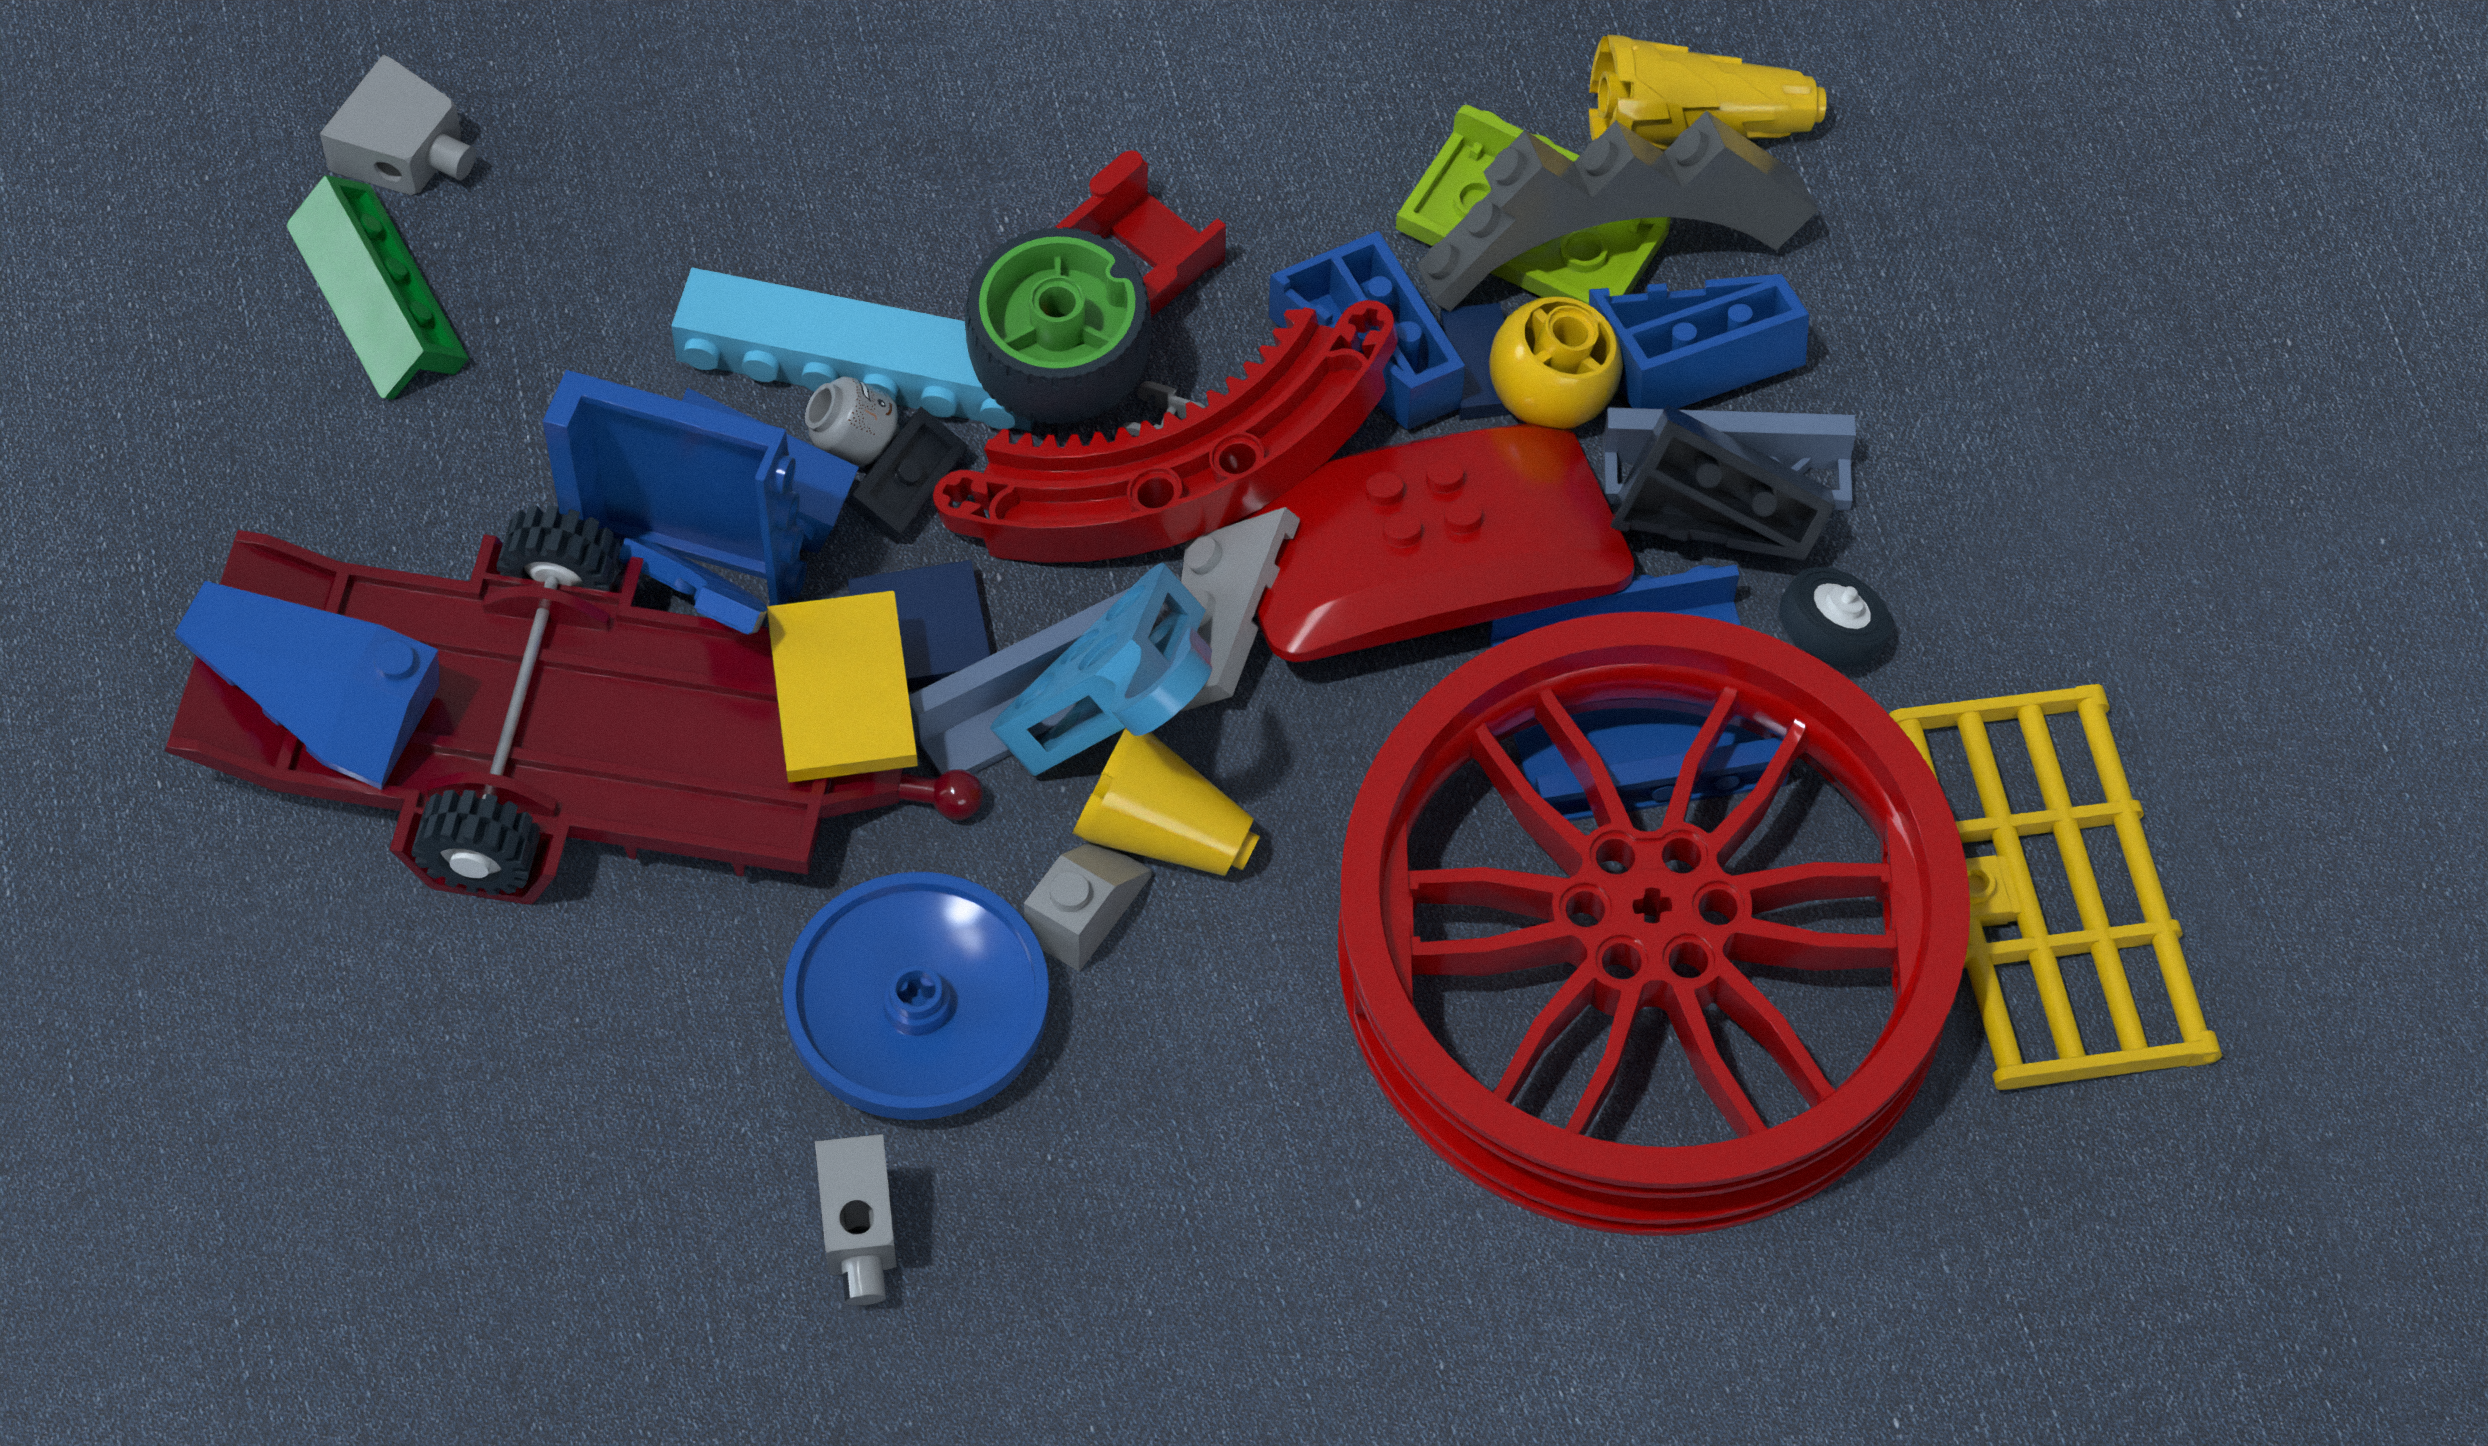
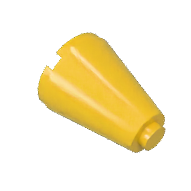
M1127 728L1124 729L1072 834L1082 838L1083 841L1221 876L1227 874L1231 865L1243 870L1260 837L1249 831L1254 820L1251 815L1151 732L1141 736H1133Z

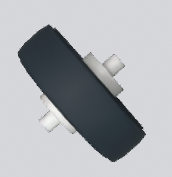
M1816 566L1802 570L1788 585L1781 597L1779 617L1785 631L1799 647L1819 660L1832 665L1856 668L1869 664L1882 650L1890 637L1892 618L1885 602L1867 584L1855 576L1838 569Z

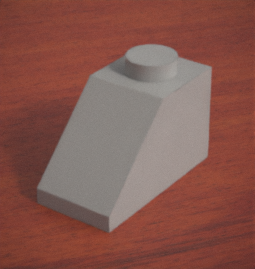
M1091 842L1059 856L1024 902V920L1035 934L1043 951L1080 972L1150 879L1151 869L1114 848Z

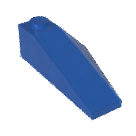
M208 581L203 583L175 631L177 640L229 685H237L262 707L263 714L277 726L282 724L306 745V751L318 762L380 790L384 787L440 686L439 654L436 648L379 624Z

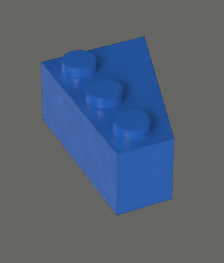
M1379 231L1270 275L1269 318L1281 328H1287L1284 317L1286 310L1303 309L1304 307L1315 309L1318 323L1332 328L1335 327L1343 312L1356 302L1364 300L1378 301L1385 304L1392 311L1398 341L1393 354L1382 371L1386 391L1377 406L1404 428L1409 430L1459 409L1463 397L1465 364ZM1371 326L1370 330L1379 331L1378 326ZM1358 332L1360 341L1359 352L1364 355L1362 343L1367 333Z

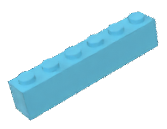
M691 268L671 325L676 361L688 363L690 366L701 370L719 369L744 374L761 382L775 380L805 386L814 392L821 385L831 383L838 378L846 376L856 378L887 393L896 405L915 409L922 406L933 416H955L980 421L997 429L1016 428L1031 431L1034 420H1027L1025 417L1016 416L1012 411L1005 410L1004 406H1000L995 399L989 396L988 392L983 389L982 384L978 381L967 348L965 321L697 268Z

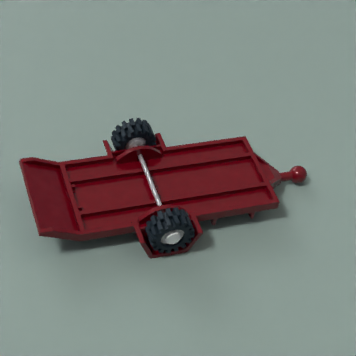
M547 505L545 513L538 506L528 507L527 513L522 510L516 512L514 518L510 519L504 542L497 536L484 534L470 581L340 562L268 534L243 530L236 532L219 582L220 585L379 624L438 649L440 686L382 790L322 765L306 751V745L282 724L277 726L263 714L262 707L237 685H229L196 655L164 749L167 753L277 792L401 811L389 850L429 888L520 904H533L556 876L566 837L624 846L629 859L636 860L638 849L640 848L730 862L734 867L736 875L741 877L744 876L746 865L808 875L823 818L898 804L900 799L934 804L942 816L951 820H964L973 816L979 810L983 801V788L980 781L971 772L963 769L946 771L938 779L903 773V768L788 783L769 627L761 626L757 633L747 635L711 618L631 606L644 558L631 557L612 582L620 555L619 541L612 539L614 533L608 527L598 529L600 521L591 516L583 521L579 519V511L569 509L568 515L560 514L558 506Z

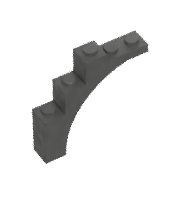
M1705 111L1688 129L1684 130L1665 152L1616 120L1599 138L1593 140L1574 162L1524 130L1483 171L1492 190L1481 201L1477 202L1470 209L1469 213L1440 242L1436 243L1417 266L1433 302L1451 312L1492 270L1521 253L1577 230L1636 218L1674 217L1697 219L1741 231L1777 251L1818 211V208L1797 172L1708 111Z

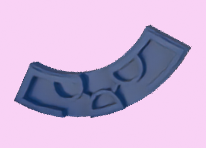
M625 538L619 555L621 563L626 565L631 557L644 558L641 572L679 592L693 595L696 600L694 608L697 609L696 612L747 635L757 633L760 630L768 609L757 597L726 578L655 543L641 538Z

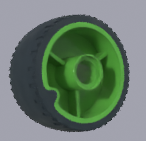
M1040 228V230H1031L1025 234L1021 233L1015 238H1010L1006 243H1002L996 250H993L990 256L983 260L982 265H979L976 274L973 276L972 284H970L966 302V343L978 381L982 384L983 389L988 392L989 396L995 399L997 404L1004 406L1005 410L1012 411L1016 416L1025 417L1027 420H1035L1038 423H1060L1061 425L1070 422L1073 424L1082 420L1087 421L1089 418L1098 417L1099 414H1105L1112 407L1115 408L1120 401H1124L1127 395L1131 394L1134 390V386L1138 384L1144 372L1150 350L1152 330L1147 290L1140 271L1136 268L1133 260H1130L1128 255L1122 252L1120 247L1113 245L1110 240H1105L1100 235L1091 234L1089 231L1084 232L1077 228Z

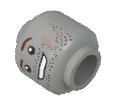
M843 376L831 383L821 385L814 392L806 407L805 422L809 428L810 440L814 446L858 467L874 463L900 431L899 424L897 423V406L893 399L887 393L856 378Z

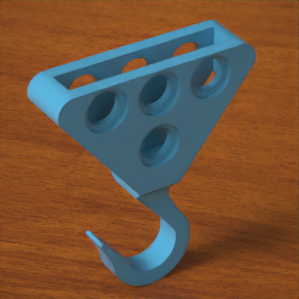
M1165 563L1154 566L993 721L990 730L1032 776L1046 771L1124 728H1127L1133 736H1141L1155 730L1182 710L1202 689L1211 675L1213 668L1210 664L1212 649L1197 633L1206 611L1205 608ZM1163 602H1165L1172 612L1151 632ZM1081 700L1041 740L1037 741L1027 730Z

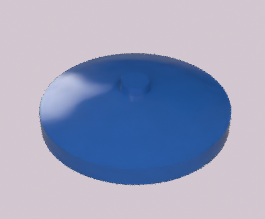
M933 872L896 873L877 877L846 890L820 909L808 922L797 938L786 964L783 979L784 1014L789 1038L803 1066L825 1090L839 1100L867 1113L886 1118L902 1120L941 1118L963 1112L989 1100L1014 1081L1027 1066L1039 1046L1047 1023L1049 1011L1047 965L1040 944L1028 923L1008 902L994 892L977 883L948 874Z

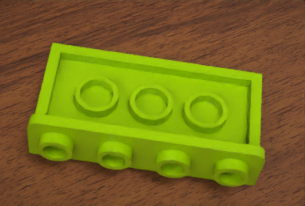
M1469 105L1461 106L1454 118L1453 133L1397 213L1396 229L1431 246L1440 242L1469 213L1470 209L1492 190L1483 171L1524 130L1503 121L1492 112L1481 111ZM1534 135L1573 162L1579 157V155L1555 145L1547 137ZM1671 217L1636 218L1577 230L1521 253L1490 273L1541 297H1568L1588 305L1589 289L1609 288L1610 296L1630 295L1668 236Z

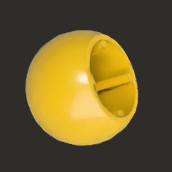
M1551 296L1528 302L1506 318L1494 337L1489 358V368L1497 397L1518 419L1528 424L1556 429H1571L1594 419L1611 402L1619 387L1623 359L1616 333L1602 314L1582 301L1568 297Z

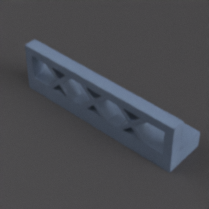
M1607 409L1603 437L1604 497L1608 504H1613L1623 485L1617 484V463L1636 462L1664 409ZM1679 410L1802 474L1810 468L1836 469L1837 490H1832L1835 502L1833 510L1850 511L1852 505L1851 455L1856 437L1855 415Z

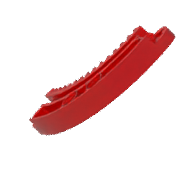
M1364 300L1356 302L1343 312L1335 327L1332 328L1318 323L1315 309L1304 307L1303 309L1286 310L1284 317L1287 328H1275L1272 332L1276 347L1260 346L1258 350L1262 364L1249 361L1243 364L1245 380L1232 376L1227 377L1225 381L1229 393L1226 395L1210 389L1206 392L1209 406L1203 409L1190 401L1185 404L1186 418L1180 420L1172 413L1167 412L1164 414L1163 428L1158 430L1147 420L1141 422L1139 436L1132 437L1125 427L1118 428L1114 442L1108 443L1100 431L1094 433L1089 446H1082L1078 435L1071 434L1066 445L1058 447L1054 435L1048 434L1039 447H1035L1031 433L1025 432L1014 444L1009 430L1002 429L993 439H988L984 447L989 462L984 473L958 470L947 474L937 483L933 499L940 520L947 529L955 533L983 538L989 555L992 557L1044 563L1089 562L1133 556L1171 547L1221 529L1263 508L1295 487L1328 461L1358 430L1386 391L1382 371L1393 354L1398 341L1392 311L1385 304L1378 301ZM1371 326H1378L1379 331L1370 330ZM1358 332L1367 333L1362 343L1364 355L1359 352L1360 341ZM968 495H973L975 502L965 500ZM954 501L963 502L959 508H954L953 506ZM984 510L989 511L990 519L986 518Z

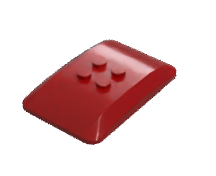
M1528 423L1444 434L1330 459L1274 501L1227 525L1230 526L1284 507L1300 518L1293 539L1283 538L1274 561V564L1280 568V571L1272 587L1264 588L1255 610L1271 651L1281 659L1292 662L1311 661L1612 594L1627 587L1634 576L1633 556L1621 531L1610 527L1613 514L1576 436L1570 429H1556Z

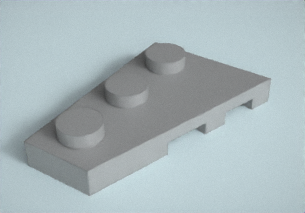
M1286 507L1186 541L1181 582L1206 610L1197 633L1212 649L1210 664L1213 668L1205 685L1181 710L1182 712L1233 696L1258 631L1257 625L1252 621L1264 588L1272 587L1280 571V568L1274 564L1283 538L1293 539L1300 522V518Z

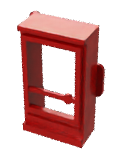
M1133 150L1123 152L1096 174L1089 183V190L1092 196L1055 226L1057 228H1077L1084 232L1089 231L1091 234L1102 236L1103 239L1111 234L1153 267L1150 272L1142 277L1150 302L1151 318L1211 267L1216 269L1225 261L1226 224L1217 218L1199 233L1148 193V163L1143 160L1140 153Z

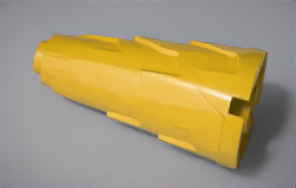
M1610 34L1602 37L1594 56L1589 93H1598V109L1589 108L1592 141L1599 138L1617 120L1665 152L1676 141L1677 137L1684 130L1688 129L1705 111H1708L1747 139L1780 138L1795 132H1808L1812 130L1815 122L1821 123L1825 116V89L1817 87L1816 81L1812 76H1804L1799 71L1742 63V58L1689 52L1688 47L1637 40L1623 35Z

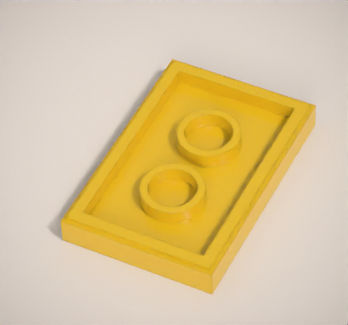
M886 591L767 606L788 783L918 766L895 592Z

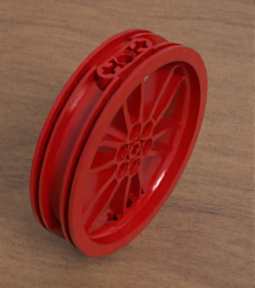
M1622 612L1585 616L1534 629L1486 650L1441 680L1413 706L1391 732L1364 778L1349 819L1341 866L1338 964L1343 1000L1350 1026L1372 1076L1390 1104L1411 1130L1435 1154L1456 1171L1478 1186L1516 1206L1546 1218L1581 1228L1640 1236L1689 1235L1717 1231L1771 1216L1819 1193L1839 1180L1866 1158L1891 1132L1907 1111L1933 1063L1943 1034L1946 1018L1951 1006L1955 1003L1956 992L1966 959L1970 927V890L1967 865L1960 834L1952 811L1929 765L1894 719L1867 693L1837 670L1791 644L1750 628L1721 620L1667 612ZM1612 708H1656L1708 717L1684 757L1661 828L1656 831H1639L1633 827L1601 757L1569 715ZM1541 723L1584 789L1598 828L1589 835H1584L1539 796L1499 745V741ZM1728 723L1744 728L1766 739L1775 737L1783 739L1754 790L1712 833L1708 834L1703 829L1685 822L1693 788ZM1797 757L1818 771L1847 798L1867 822L1880 842L1882 863L1812 862L1731 876L1722 870L1763 820ZM1474 758L1479 762L1520 826L1571 878L1488 867L1408 871L1407 842L1422 811L1435 792L1451 775ZM1680 860L1688 863L1694 870L1688 873H1677L1666 867L1665 863ZM1607 861H1616L1623 864L1628 871L1621 874H1610L1599 865ZM1875 896L1876 902H1883L1884 935L1821 933L1755 919L1751 915L1807 901ZM1417 903L1485 906L1549 921L1548 923L1487 938L1420 942V936L1413 937V909H1417ZM1709 911L1720 912L1726 915L1730 922L1723 925L1711 924L1704 920L1701 914ZM1584 913L1593 916L1599 923L1590 927H1582L1574 924L1569 917L1573 914ZM1644 915L1655 916V923L1644 922ZM1729 960L1812 971L1890 967L1894 1007L1874 1046L1860 1065L1836 1089L1827 1082L1785 1017ZM1569 962L1577 967V970L1534 1019L1497 1088L1492 1091L1475 1080L1448 1055L1430 1033L1413 1003L1412 975L1488 976ZM1678 964H1689L1699 970L1701 975L1695 978H1683L1678 976L1671 967ZM1611 965L1626 966L1634 972L1635 976L1629 979L1613 978L1606 973L1605 968ZM1711 1003H1715L1760 1042L1810 1105L1811 1109L1789 1121L1768 1129L1718 1054L1702 1010ZM1588 1005H1592L1596 1009L1614 1016L1604 1056L1567 1126L1562 1129L1551 1125L1511 1105L1544 1050ZM1644 1007H1659L1667 1012L1699 1084L1739 1138L1696 1146L1653 1147L1621 1144L1585 1136L1614 1086L1639 1010Z

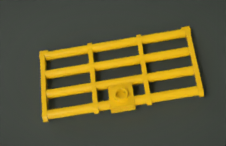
M2100 684L1901 708L1889 713L1917 747L1936 779V772L1923 730L1958 726L1986 818L1955 821L1962 843L1993 840L1997 856L1966 859L1970 890V927L1963 968L1968 970L1997 1070L1993 1072L1992 1076L1995 1086L1999 1090L2180 1066L2206 1065L2214 1063L2222 1057L2214 1031L2207 1029L2179 942L2183 932L2179 921L2171 918L2140 822L2144 812L2140 801L2133 800L2106 716L2110 706L2104 688ZM2078 711L2107 803L2072 806L2044 715ZM2018 718L2046 810L2011 814L1983 722ZM2106 825L2115 826L2145 923L2110 927L2080 829ZM2054 833L2084 931L2048 934L2019 836ZM2011 921L2018 922L2022 939L1986 942L1982 927L2008 924ZM2153 944L2184 1043L2148 1047L2118 949ZM2091 952L2122 1051L2086 1056L2056 957ZM2029 960L2059 1059L2023 1064L1994 965Z

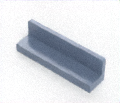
M1129 588L909 695L914 739L937 774L941 776L946 771L953 769H963L973 774L1012 755L1008 748L990 730L993 721L1120 599ZM1081 700L1027 730L1037 741L1041 740Z

